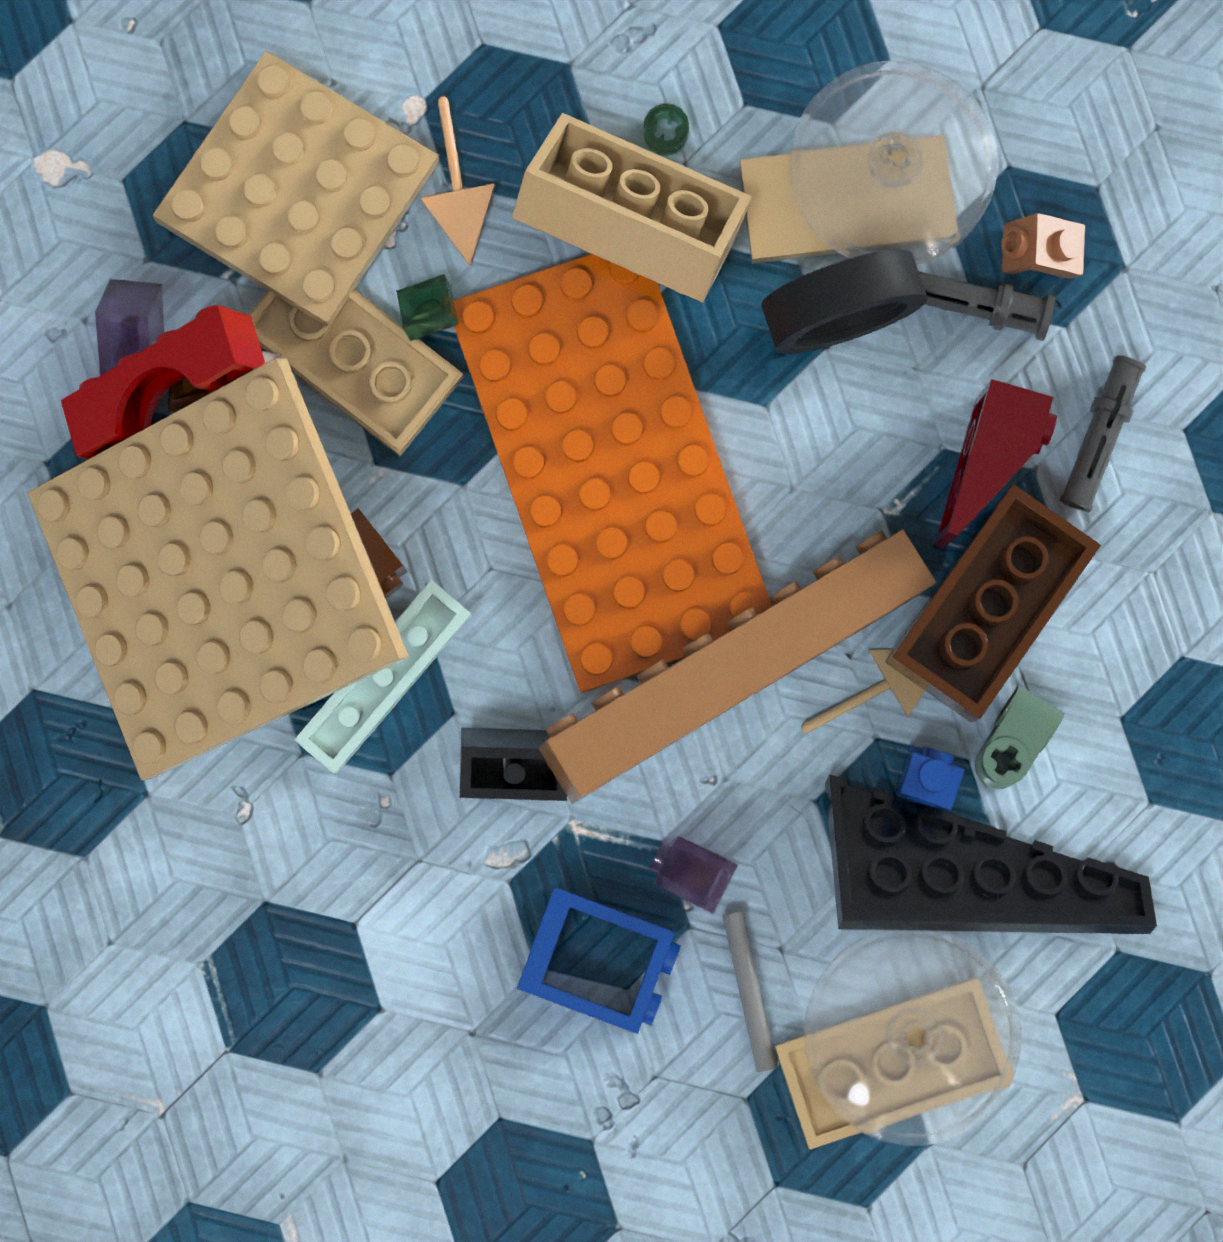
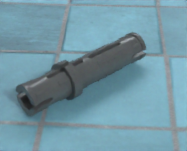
M1121 355L1114 357L1113 365L1100 397H1095L1090 409L1094 411V415L1082 446L1079 449L1064 493L1059 499L1061 503L1084 512L1092 510L1094 498L1109 464L1123 423L1130 422L1133 414L1130 405L1141 376L1146 369V366L1140 361Z

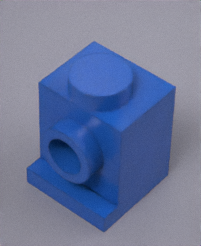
M909 745L893 795L924 806L950 811L952 810L965 769L959 768L960 761L954 760V756L929 747L922 749Z

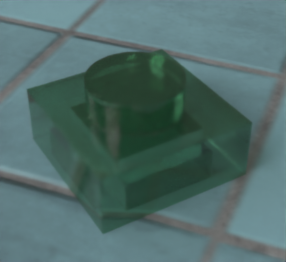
M445 274L396 291L403 329L410 341L459 325L452 288Z

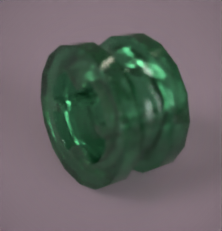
M667 103L656 105L649 110L644 118L643 137L649 149L658 155L665 156L676 154L683 149L688 141L689 121L684 111L674 104ZM668 119V125L672 121L677 123L678 126L675 128L674 139L666 141L664 140V134L661 135L660 139L654 135L657 132L659 120Z

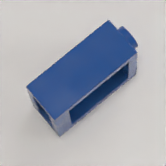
M555 886L517 989L638 1034L642 1023L650 1026L653 1024L662 999V995L653 992L660 972L667 975L671 974L681 945L672 942L675 931ZM570 908L657 940L630 1014L543 982Z

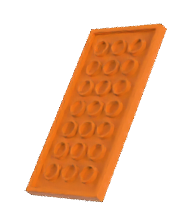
M589 254L446 303L580 694L640 674L662 660L669 664L684 659L686 657L682 649L700 637L709 633L713 641L730 632L726 623L744 611L753 607L757 615L772 607L657 282L633 273L599 256Z

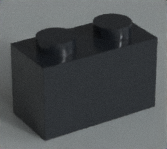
M461 727L460 798L567 801L566 793L539 750L543 743L550 739L546 730Z

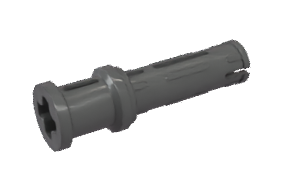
M918 271L927 295V302L924 305L989 320V326H993L995 330L1001 331L1005 326L1034 333L1036 340H1045L1054 310L1055 295L1047 294L1045 298L1013 291V286L1009 284L999 285L996 290Z

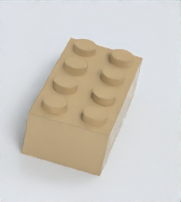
M562 113L525 170L512 218L703 303L735 242L752 196Z

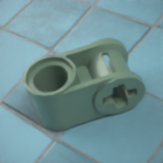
M1018 686L1004 705L994 723L995 727L977 754L975 772L979 780L993 789H1005L1022 780L1038 754L1045 748L1056 732L1065 713L1023 687ZM1005 752L1010 756L1007 765L1013 771L1008 770L999 775L994 771L997 762L991 756L997 757Z

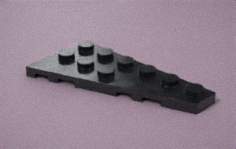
M829 774L825 782L838 929L1151 934L1157 927L1148 876L1089 857L1083 861L1054 852V846L1036 840L1032 844L1007 837V831L934 807L927 806L924 809L904 804L893 800V794L874 789L873 793L851 787L846 785V779Z

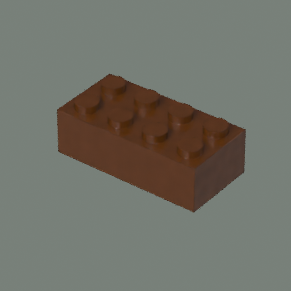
M1013 484L1002 494L885 663L970 723L981 719L1096 554L1101 544Z

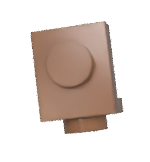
M1039 213L1007 222L1004 225L1001 243L1002 272L1016 274L1033 270L1067 279L1082 276L1085 225Z

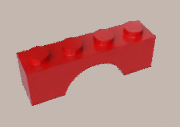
M222 305L206 307L196 314L195 319L179 329L170 330L159 335L156 343L139 353L121 358L117 363L118 366L105 374L82 382L77 391L61 400L76 456L90 459L151 426L152 417L159 400L172 385L182 379L187 378L194 387L214 392L266 364L251 316L228 309Z

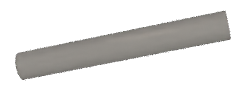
M742 910L723 914L756 1071L772 1070L777 1068L744 913Z

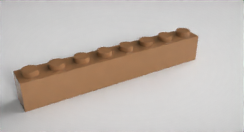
M902 529L889 538L885 536L883 531L874 534L856 546L860 554L844 564L841 557L838 556L816 569L813 574L817 580L803 589L800 588L797 581L788 585L770 597L774 606L757 615L753 607L744 611L726 623L730 630L729 633L713 641L709 633L700 637L682 649L686 658L675 665L668 667L665 660H662L640 673L637 678L641 685L626 694H623L618 686L592 702L596 711L578 721L573 713L546 729L550 739L546 740L539 750L570 802L574 804L935 585L937 582L905 531Z

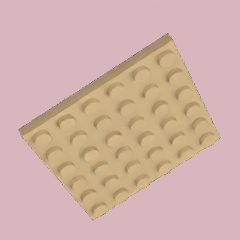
M275 358L27 492L141 781L155 778L409 657L287 359Z

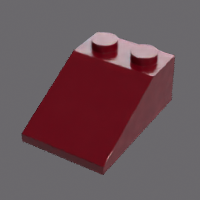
M993 379L989 381L975 400L933 547L944 549L1029 458L1033 454L1038 455L1043 445L1048 446L1057 421V415L1049 413L1054 397Z

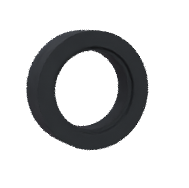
M895 249L857 256L803 275L769 294L762 301L761 307L776 352L795 354L837 345L887 327L920 309L927 302V295L912 252L904 249Z

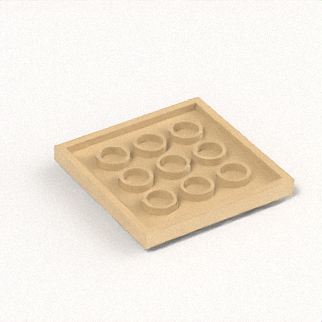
M266 50L160 203L153 217L156 223L267 291L274 293L277 297L295 306L319 323L330 327L348 300L351 291L357 287L439 164V155Z

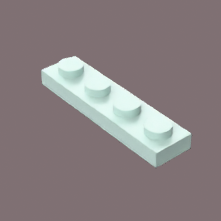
M430 580L395 621L409 657L334 692L294 741L333 774L337 775L472 616L471 612L434 581Z

